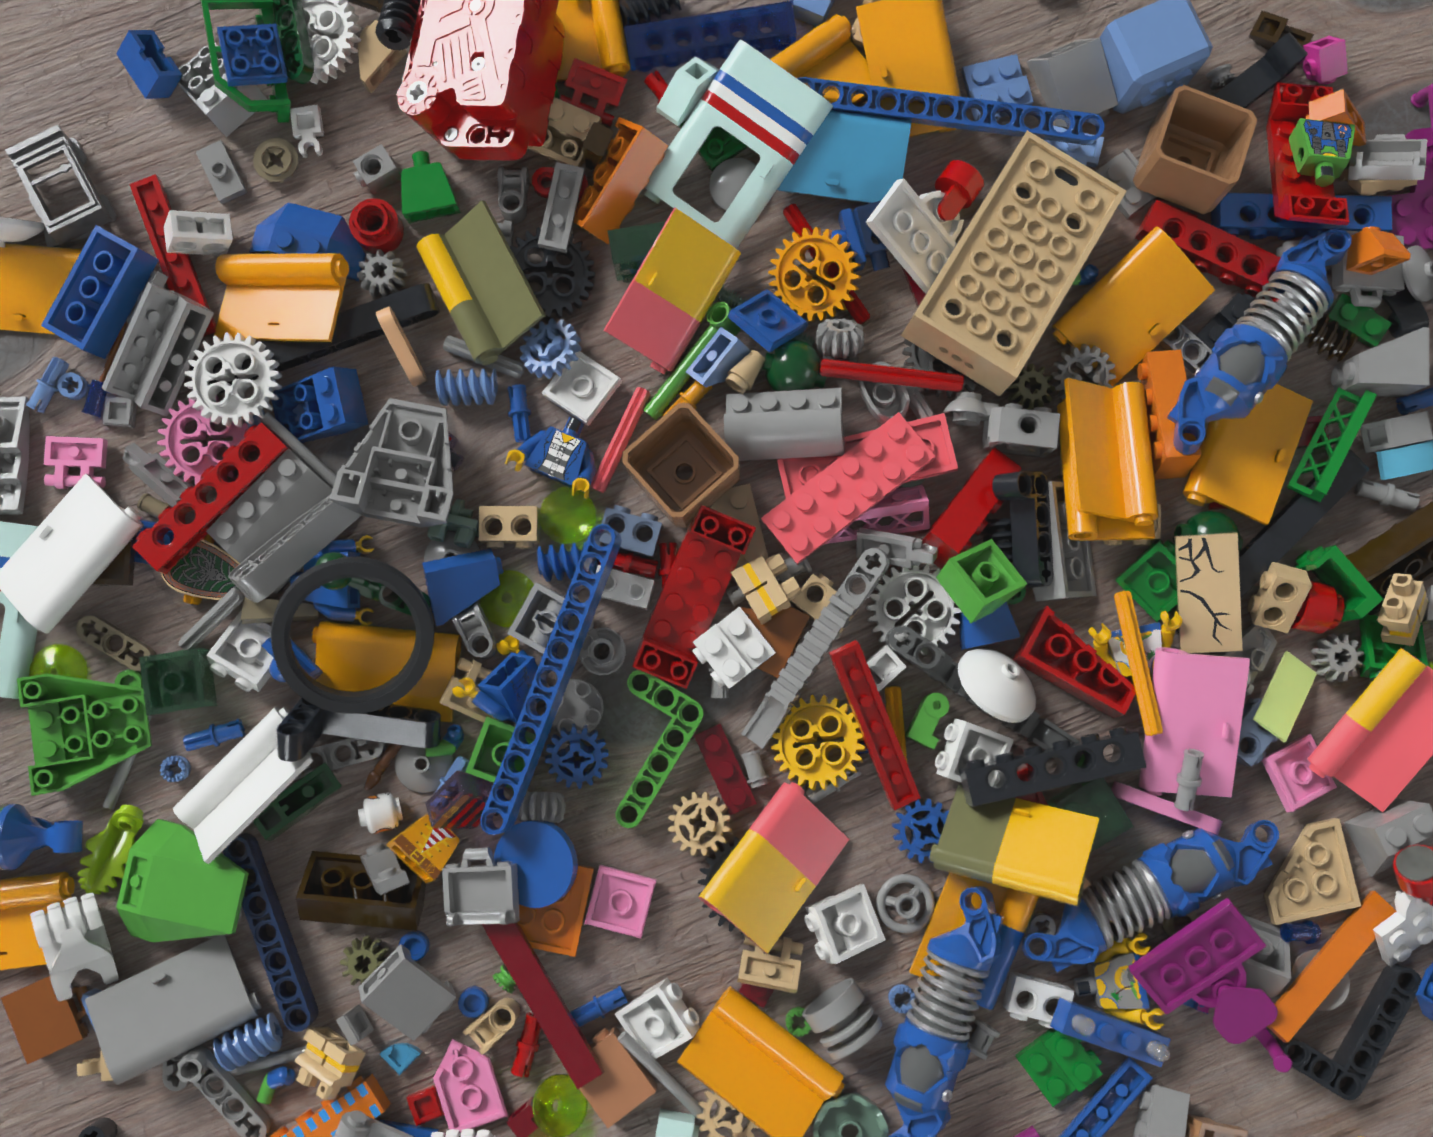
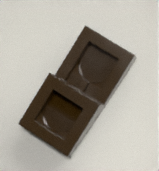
M1261 11L1250 32L1249 38L1269 50L1289 32L1302 47L1305 44L1311 43L1314 34L1287 26L1289 20L1287 18Z

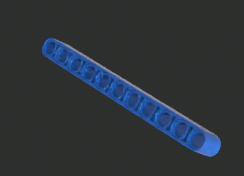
M809 77L797 78L822 97L830 90L839 93V99L831 103L833 105L831 110L904 119L911 120V123L1018 137H1023L1028 130L1043 140L1090 145L1096 142L1105 129L1103 119L1094 113ZM857 94H863L868 99L867 103L862 107H857L852 103V98ZM890 97L894 99L896 106L893 109L884 110L880 106V102L884 98ZM914 101H919L924 105L925 109L919 114H914L909 110L908 106ZM941 105H949L953 110V114L943 118L938 114L937 109ZM971 108L978 109L981 113L980 120L970 121L966 116V111ZM998 112L1007 113L1010 117V122L1006 125L998 124L995 120V114ZM1029 115L1035 116L1038 119L1039 126L1034 129L1026 127L1024 118ZM1056 119L1064 120L1067 124V131L1057 132L1053 127V121ZM1084 123H1092L1095 126L1096 134L1094 136H1087L1083 133L1082 125Z
M606 524L595 526L588 536L481 815L480 824L487 834L496 835L511 830L525 798L621 547V535ZM610 532L611 542L607 546L602 547L599 542L601 535ZM594 560H599L601 563L599 572L591 575L589 565ZM588 587L590 597L586 602L581 603L578 598L579 592L583 588ZM577 615L579 626L575 630L570 631L568 620L572 616ZM566 643L568 654L565 658L560 659L557 655V649L561 644ZM551 671H554L558 678L557 683L553 687H550L546 681L547 675ZM541 699L547 705L543 715H539L536 711V704ZM530 727L536 733L535 740L531 744L525 739V732ZM519 755L525 761L524 769L521 772L517 771L514 766L515 759ZM507 784L511 785L514 790L511 800L504 796L503 791ZM496 812L503 818L501 828H497L493 824V816Z

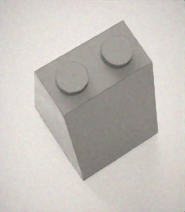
M1100 38L1076 40L1027 61L1047 108L1094 113L1103 117L1110 113V108L1118 105ZM1054 120L1056 126L1067 127L1064 120Z
M1423 327L1359 353L1336 365L1331 374L1334 394L1339 387L1358 396H1362L1365 390L1376 393L1377 396L1404 397L1429 386V328Z
M1395 798L1384 812L1375 807L1343 822L1371 877L1392 868L1395 855L1404 847L1415 844L1430 846L1433 843V811L1429 803Z

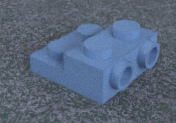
M1017 54L964 66L961 70L968 98L1031 106L1034 102L1027 76L1022 74ZM971 108L974 121L980 120V111ZM998 112L995 114V120L997 122L1001 117L1009 115L1005 112Z

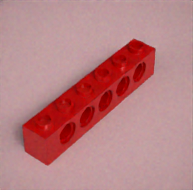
M1156 200L1149 207L1135 236V239L1141 241L1156 226L1164 232L1166 227L1174 229L1176 237L1171 239L1201 273H1210L1218 277V280L1223 284L1242 288L1246 294L1255 298L1259 292L1263 291V286L1269 283V277L1276 270V266L1281 258L1159 200ZM1191 241L1197 242L1201 250L1194 249ZM1217 253L1225 256L1226 263L1218 259ZM1243 265L1250 267L1252 275L1244 271ZM1270 296V298H1271L1275 303H1277V301H1278L1279 299Z
M262 422L258 426H251L244 433V439L237 446L229 447L222 455L223 459L216 466L207 468L201 475L202 479L194 487L190 486L182 492L179 497L181 500L173 507L166 508L158 516L159 521L152 528L144 529L137 536V542L132 547L156 571L167 574L208 534L206 531L289 448ZM254 449H259V458L256 461L249 462V453ZM238 469V478L233 482H228V473L231 470ZM216 490L217 498L215 501L207 503L206 495L208 492ZM194 510L196 513L194 521L186 524L185 515L189 511ZM169 531H173V541L165 545L163 541L164 535Z

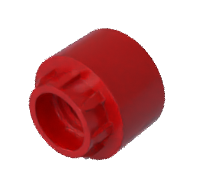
M376 198L364 200L356 205L350 214V231L361 247L367 252L376 254L377 249H381L386 254L388 251L395 250L400 245L404 236V226L394 208L386 201ZM375 223H383L380 229L374 232L371 231Z
M1311 581L1312 587L1291 628L1322 634L1327 630L1329 631L1337 627L1341 622L1344 614V600L1341 595L1336 593L1333 586Z

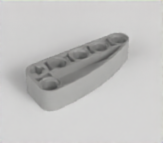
M329 495L253 552L231 571L228 578L247 599L258 603L273 593L356 521L361 514L330 500L331 495Z

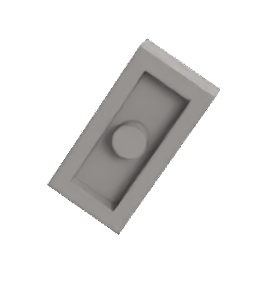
M222 140L196 151L210 184L222 205L248 193Z

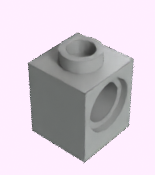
M382 144L353 160L358 170L354 172L356 179L362 188L368 186L373 194L401 178V174ZM381 167L377 174H369L372 168Z

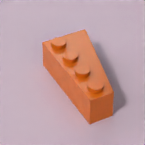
M621 117L618 118L615 127L619 129L615 139H611L604 162L596 165L593 172V180L595 182L593 186L585 189L576 209L573 222L606 244H609L611 239L618 234L620 224L625 216L632 211L635 204L634 201L641 190L648 185L650 175L655 167L662 162L665 151L668 148L666 143L643 126Z
M1180 349L1146 352L1143 360L1138 364L1137 375L1145 390L1154 479L1185 478L1202 454L1200 448L1190 455H1184L1175 449V423L1167 418L1168 414L1177 404L1180 392L1187 380L1182 351ZM1182 434L1184 439L1189 442L1197 441L1193 434Z

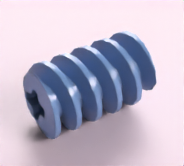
M485 368L481 370L480 377H476L474 369H470L468 377H465L462 369H459L457 377H453L451 369L447 370L445 378H442L439 370L435 374L436 392L441 405L447 406L451 399L452 404L458 406L462 399L464 404L468 406L472 403L473 398L477 405H482L484 398L487 404H494L498 390L495 368H493L491 377H488Z
M270 1012L267 1014V1024L263 1018L259 1017L256 1019V1028L251 1022H247L245 1024V1033L240 1027H236L233 1032L234 1038L227 1031L223 1033V1043L218 1038H214L213 1041L217 1062L224 1070L233 1071L237 1066L242 1067L246 1065L248 1061H256L259 1056H267L270 1051H278L282 1045L283 1033L276 1016Z

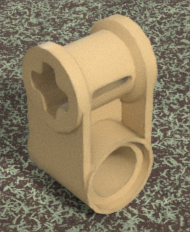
M503 998L486 1013L476 1018L463 1033L465 1036L469 1035L480 1048L479 1053L483 1055L512 1028L519 1018L520 1006L514 999ZM498 1010H508L511 1014V1020L501 1019L498 1015Z

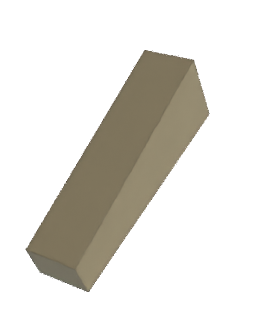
M244 597L241 613L242 624L271 623L280 600L264 599L255 603ZM301 603L292 621L318 620L319 611L314 608L313 604Z

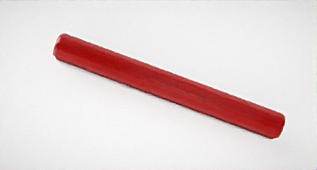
M790 204L783 210V215L793 230L801 237H803V228H808L811 235L813 234V229L796 204ZM814 247L808 248V249H807L808 252L810 253V255L812 256V258L815 259V257H816V250H815V248H814ZM835 262L832 263L828 268L829 276L835 278L839 274L840 269ZM829 282L832 288L835 289V285ZM850 290L849 294L854 300H844L843 303L857 324H864L870 319V314L855 291Z
M823 359L820 365V375L826 377L955 392L962 391L964 385V376L959 374Z

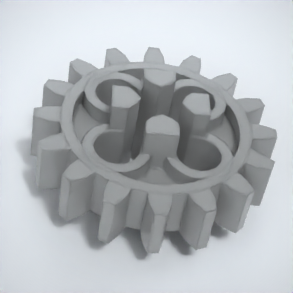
M1082 344L1081 351L1075 346H1071L1070 355L1062 352L1061 356L1064 359L1062 363L1054 362V365L1059 368L1058 372L1051 373L1053 378L1058 380L1053 384L1055 390H1060L1058 396L1062 400L1066 398L1064 379L1072 378L1083 381L1077 372L1070 369L1073 362H1076L1077 367L1082 369L1085 375L1097 385L1113 388L1108 383L1109 380L1116 378L1115 374L1109 372V370L1115 367L1114 363L1107 361L1110 356L1105 352L1100 353L1101 349L1097 346H1093L1090 350L1087 344ZM1097 361L1098 366L1093 370L1091 364Z

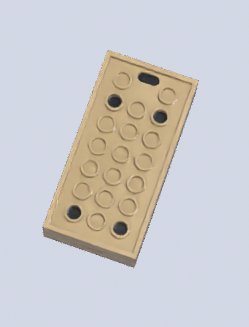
M1027 130L901 336L1000 396L1019 376L1127 191Z

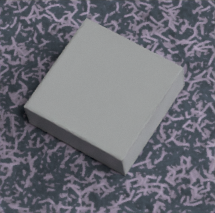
M106 396L102 424L111 427L135 428L137 404L127 398Z
M360 1005L355 1006L336 1020L350 1046L356 1044L374 1030Z

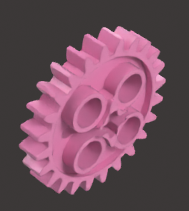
M216 396V402H217V403L219 402V397H218V396ZM189 399L188 405L179 400L178 406L180 410L178 412L171 408L168 410L173 416L172 419L162 418V421L168 426L167 429H158V432L164 435L165 439L157 441V444L166 447L164 451L159 453L160 456L163 458L170 457L165 466L168 468L177 466L173 474L179 477L185 473L183 481L187 483L191 482L195 477L196 485L202 479L201 475L207 468L216 466L221 461L216 456L218 449L221 447L229 448L233 445L237 446L244 439V433L249 428L247 423H243L242 427L239 428L232 421L230 428L226 427L224 431L216 432L214 429L215 423L211 422V417L208 419L202 417V410L198 411L192 407L196 400ZM189 421H197V430L192 434H186V424ZM207 434L213 439L233 437L232 441L227 442L209 441L208 446L201 442L181 444V441L185 439L205 440ZM192 449H198L200 452L198 460L192 463L188 462V452ZM231 470L228 476L235 480L236 475L234 470Z

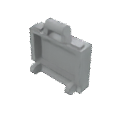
M1377 134L1374 140H1366V145L1361 147L1352 146L1348 180H1424L1427 139H1406L1404 134Z
M1347 231L1350 236L1358 233L1357 231ZM1395 235L1404 245V236ZM1331 244L1333 249H1339L1337 246ZM1346 252L1338 264L1332 265V289L1340 292L1350 291L1351 302L1354 306L1376 308L1382 301V295L1393 296L1396 292L1404 290L1402 263L1374 275H1367L1346 270ZM1361 291L1372 292V296L1361 295Z
M467 848L464 851L461 865L460 863L447 864L445 868H442L444 912L447 917L446 925H504L520 921L517 863L507 861L496 864L490 848ZM470 860H486V864L471 865Z

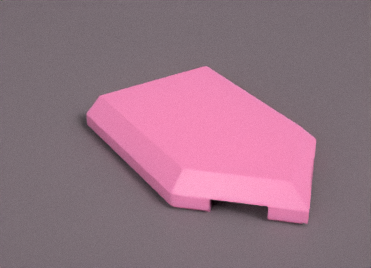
M452 1039L433 1077L449 1130L455 1129L461 1133L463 1129H473L507 1117V1109L490 1057L484 1054L481 1055L478 1051Z

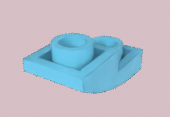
M1433 440L1376 452L1381 480L1433 470Z

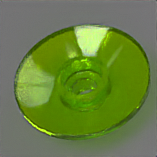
M505 570L503 574H499L500 585L480 598V604L485 616L492 623L501 627H511L534 584L526 575L518 571ZM505 593H511L512 601L506 604L503 602L502 597Z
M54 644L40 650L33 658L29 668V676L51 674L52 668H56L57 675L80 679H87L88 667L83 655L77 649L64 644Z
M556 1074L548 1077L540 1084L535 1093L533 1115L538 1127L549 1136L566 1137L573 1134L582 1125L587 1114L588 1100L580 1089L577 1090L567 1074ZM555 1100L558 1101L557 1110H554L553 1108Z

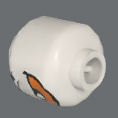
M389 792L366 797L363 801V808L358 809L361 827L367 826L371 834L395 830L398 828L399 821L403 820L399 797L394 798Z

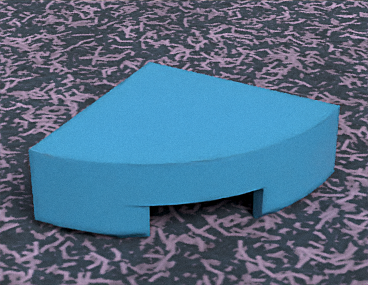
M397 1043L388 1046L379 1055L400 1076L423 1051L412 1044Z

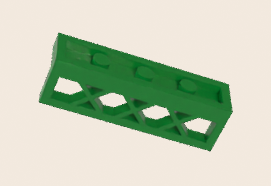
M1338 387L1286 488L1319 503L1332 485L1377 396L1376 393L1365 390L1360 397ZM1339 398L1355 404L1353 412L1340 415L1336 405ZM1333 412L1335 418L1329 419ZM1348 419V421H1347V423H1346V425H1345L1344 422H1343V420ZM1337 422L1341 435L1340 437L1328 440L1324 428L1326 425ZM1319 437H1321L1322 442L1317 443ZM1336 443L1334 449L1332 450L1331 445ZM1325 447L1329 457L1328 461L1315 464L1311 454L1312 451ZM1308 461L1310 467L1304 468ZM1323 468L1321 474H1319L1318 469ZM1311 471L1316 480L1313 490L1296 483L1301 474Z

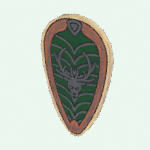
M202 539L167 574L161 573V577L169 587L177 592L193 597L220 600L232 588H237L228 578V575L240 563L218 546Z

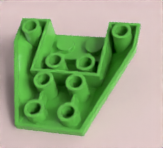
M54 674L17 678L20 708H28L35 765L28 766L32 796L64 791L152 746L145 688Z
M157 819L129 850L116 909L130 936L153 943L235 934L249 873L222 853L210 864H207L203 860L196 835L192 830L179 823Z

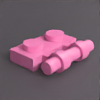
M46 436L44 465L55 467L54 475L46 474L44 476V484L46 486H55L57 489H68L69 487H74L86 473L101 488H104L106 479L105 477L94 476V468L106 469L108 440L103 438ZM69 467L81 468L80 476L69 475Z

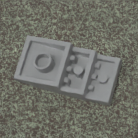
M0 397V515L23 514L27 488L30 438L29 407L26 405L29 399L27 397Z

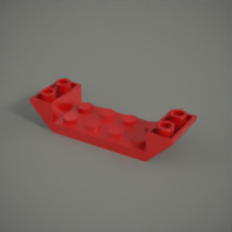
M1276 82L1274 86L1266 132L1274 214L1276 217L1290 221L1345 226L1350 222L1347 198L1335 197L1333 183L1329 186L1321 187L1316 185L1315 176L1300 175L1297 172L1289 144V137L1299 119H1306V116L1309 115V102L1334 93L1333 87Z
M701 504L686 531L643 632L632 665L633 668L687 689L698 664L697 657L692 651L696 648L693 641L709 630L732 577L731 572L735 570L741 554L745 555L756 527Z

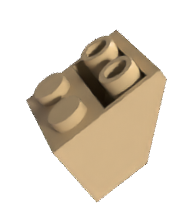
M554 97L550 108L545 142L541 147L528 146V149L560 163L581 167L585 163L583 142L594 122L602 125L601 117Z

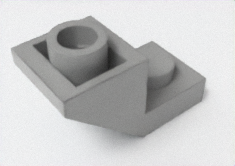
M1428 411L1368 423L1360 428L1366 453L1433 439Z
M383 843L367 848V854L360 856L376 892L380 895L409 883L406 872L400 869L395 853L387 846L384 847Z

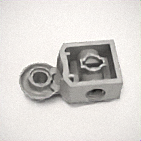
M958 392L956 393V398L943 411L946 417L952 418V423L958 425L978 426L980 421H984L982 442L983 449L986 451H991L995 447L1002 453L1044 458L1057 449L1060 413H1052L1051 408L1035 407L1034 410H1026L1020 404H1005V407H999L995 403L982 402V395L978 393ZM1020 427H1023L1026 433H1024Z
M535 582L507 634L544 654L565 597L547 586ZM577 615L572 616L568 620L570 631L575 630L579 626ZM593 617L579 657L583 666L590 673L599 676L610 675L617 671L624 663L626 645L622 637L615 630L609 628L595 629ZM566 643L561 644L557 649V655L560 659L565 658L568 654ZM607 644L610 648V654L606 659L602 660L598 655V651L602 645Z

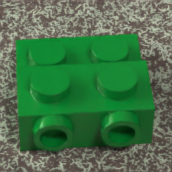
M1161 539L1156 540L1137 557L1134 563L1115 579L1125 591L1131 592L1132 598L1156 622L1161 619V612L1166 611L1168 613L1178 604L1175 545L1168 539L1165 542Z
M1365 615L1359 619L1362 646L1357 651L1364 652L1362 656H1358V661L1364 664V666L1359 668L1360 677H1369L1370 682H1372L1400 648L1428 666L1422 623H1420L1421 626L1414 646L1382 642L1381 632L1384 625L1377 621L1378 616Z
M1050 1028L1014 1056L1051 1106L1054 1107L1076 1089L1081 1092L1102 1076L1103 1073L1098 1068L1102 1062L1091 1048L1087 1052L1080 1044L1082 1040Z

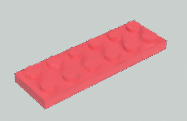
M898 412L761 517V520L796 565H798L932 462L936 456Z
M945 413L907 422L936 457L904 483L958 471ZM875 430L844 437L845 453ZM841 456L777 459L785 498H788Z

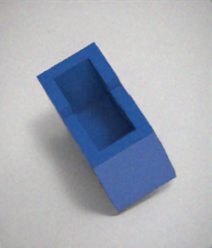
M129 30L116 53L145 99L169 98L179 83L182 73L172 58L164 55L163 50L165 47L154 30Z

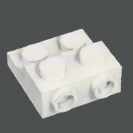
M740 606L693 641L696 648L692 650L702 664L708 661L714 671L710 675L720 687L726 684L729 689L776 653Z
M241 610L206 656L209 664H211L210 669L215 674L223 678L228 674L236 679L234 683L242 690L250 692L251 689L259 692L271 677L269 665L273 657L261 646L271 637V626L266 623L242 624Z
M954 719L953 723H950L945 729L944 737L947 742L944 751H940L935 759V766L938 768L936 774L961 782L959 769L967 767L966 762L977 759H984L985 763L996 761V755L1010 753L1014 739L972 723ZM997 770L992 771L988 776V782L991 786H995L1000 780Z
M864 884L854 886L835 896H828L805 907L808 913L804 916L806 926L811 932H815L818 943L815 944L816 952L821 960H826V963L838 964L885 941Z
M668 978L647 989L641 996L621 1007L615 1013L625 1031L654 1059L693 1038L700 1028L697 1012L693 1008L686 1007L682 1001L683 993L677 983H671Z

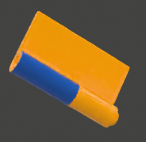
M949 872L909 972L922 977L920 969L926 966L923 959L928 955L926 950L928 949L929 940L965 924L966 919L959 903L961 893L967 888L986 887L993 895L996 914L1004 917L999 932L1002 942V954L992 963L989 976L979 978L984 982L985 987L976 989L981 993L982 998L973 1001L983 1008L994 1010L1040 896ZM975 892L971 896L973 906L979 909L982 905L981 896ZM930 960L934 965L944 966L936 960ZM932 970L926 971L931 976H941Z

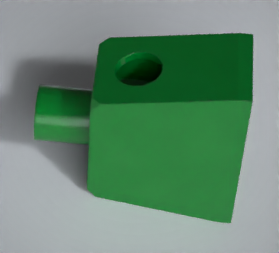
M427 151L413 153L414 167L401 171L402 214L407 222L414 223L461 213L442 164L440 162L431 163Z

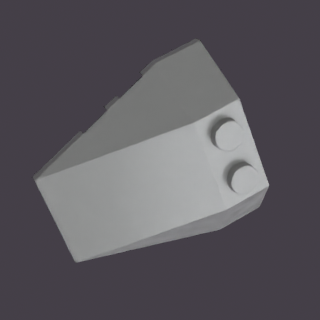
M389 398L370 425V431L361 443L358 442L353 449L354 453L346 465H342L339 469L330 500L369 518L421 528L447 523L454 497L447 410L445 408Z

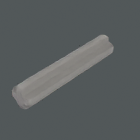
M450 335L446 337L443 344L445 351L475 362L463 340ZM498 355V359L494 363L486 365L488 368H495L496 371L517 379L521 378L525 369L523 363L502 355Z
M232 588L181 638L178 643L179 646L186 652L192 651L242 603L245 597L239 589Z

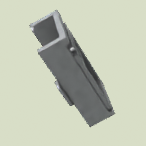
M59 125L5 150L29 194V199L37 215L45 224L48 234L60 246L92 231L95 225L100 227L116 220L117 215L105 195L98 194L83 166L87 159L78 141L75 138H68ZM65 153L70 162L69 164H62L60 168L36 180H32L28 172L29 169ZM73 168L90 202L53 220L36 185L61 173H67Z

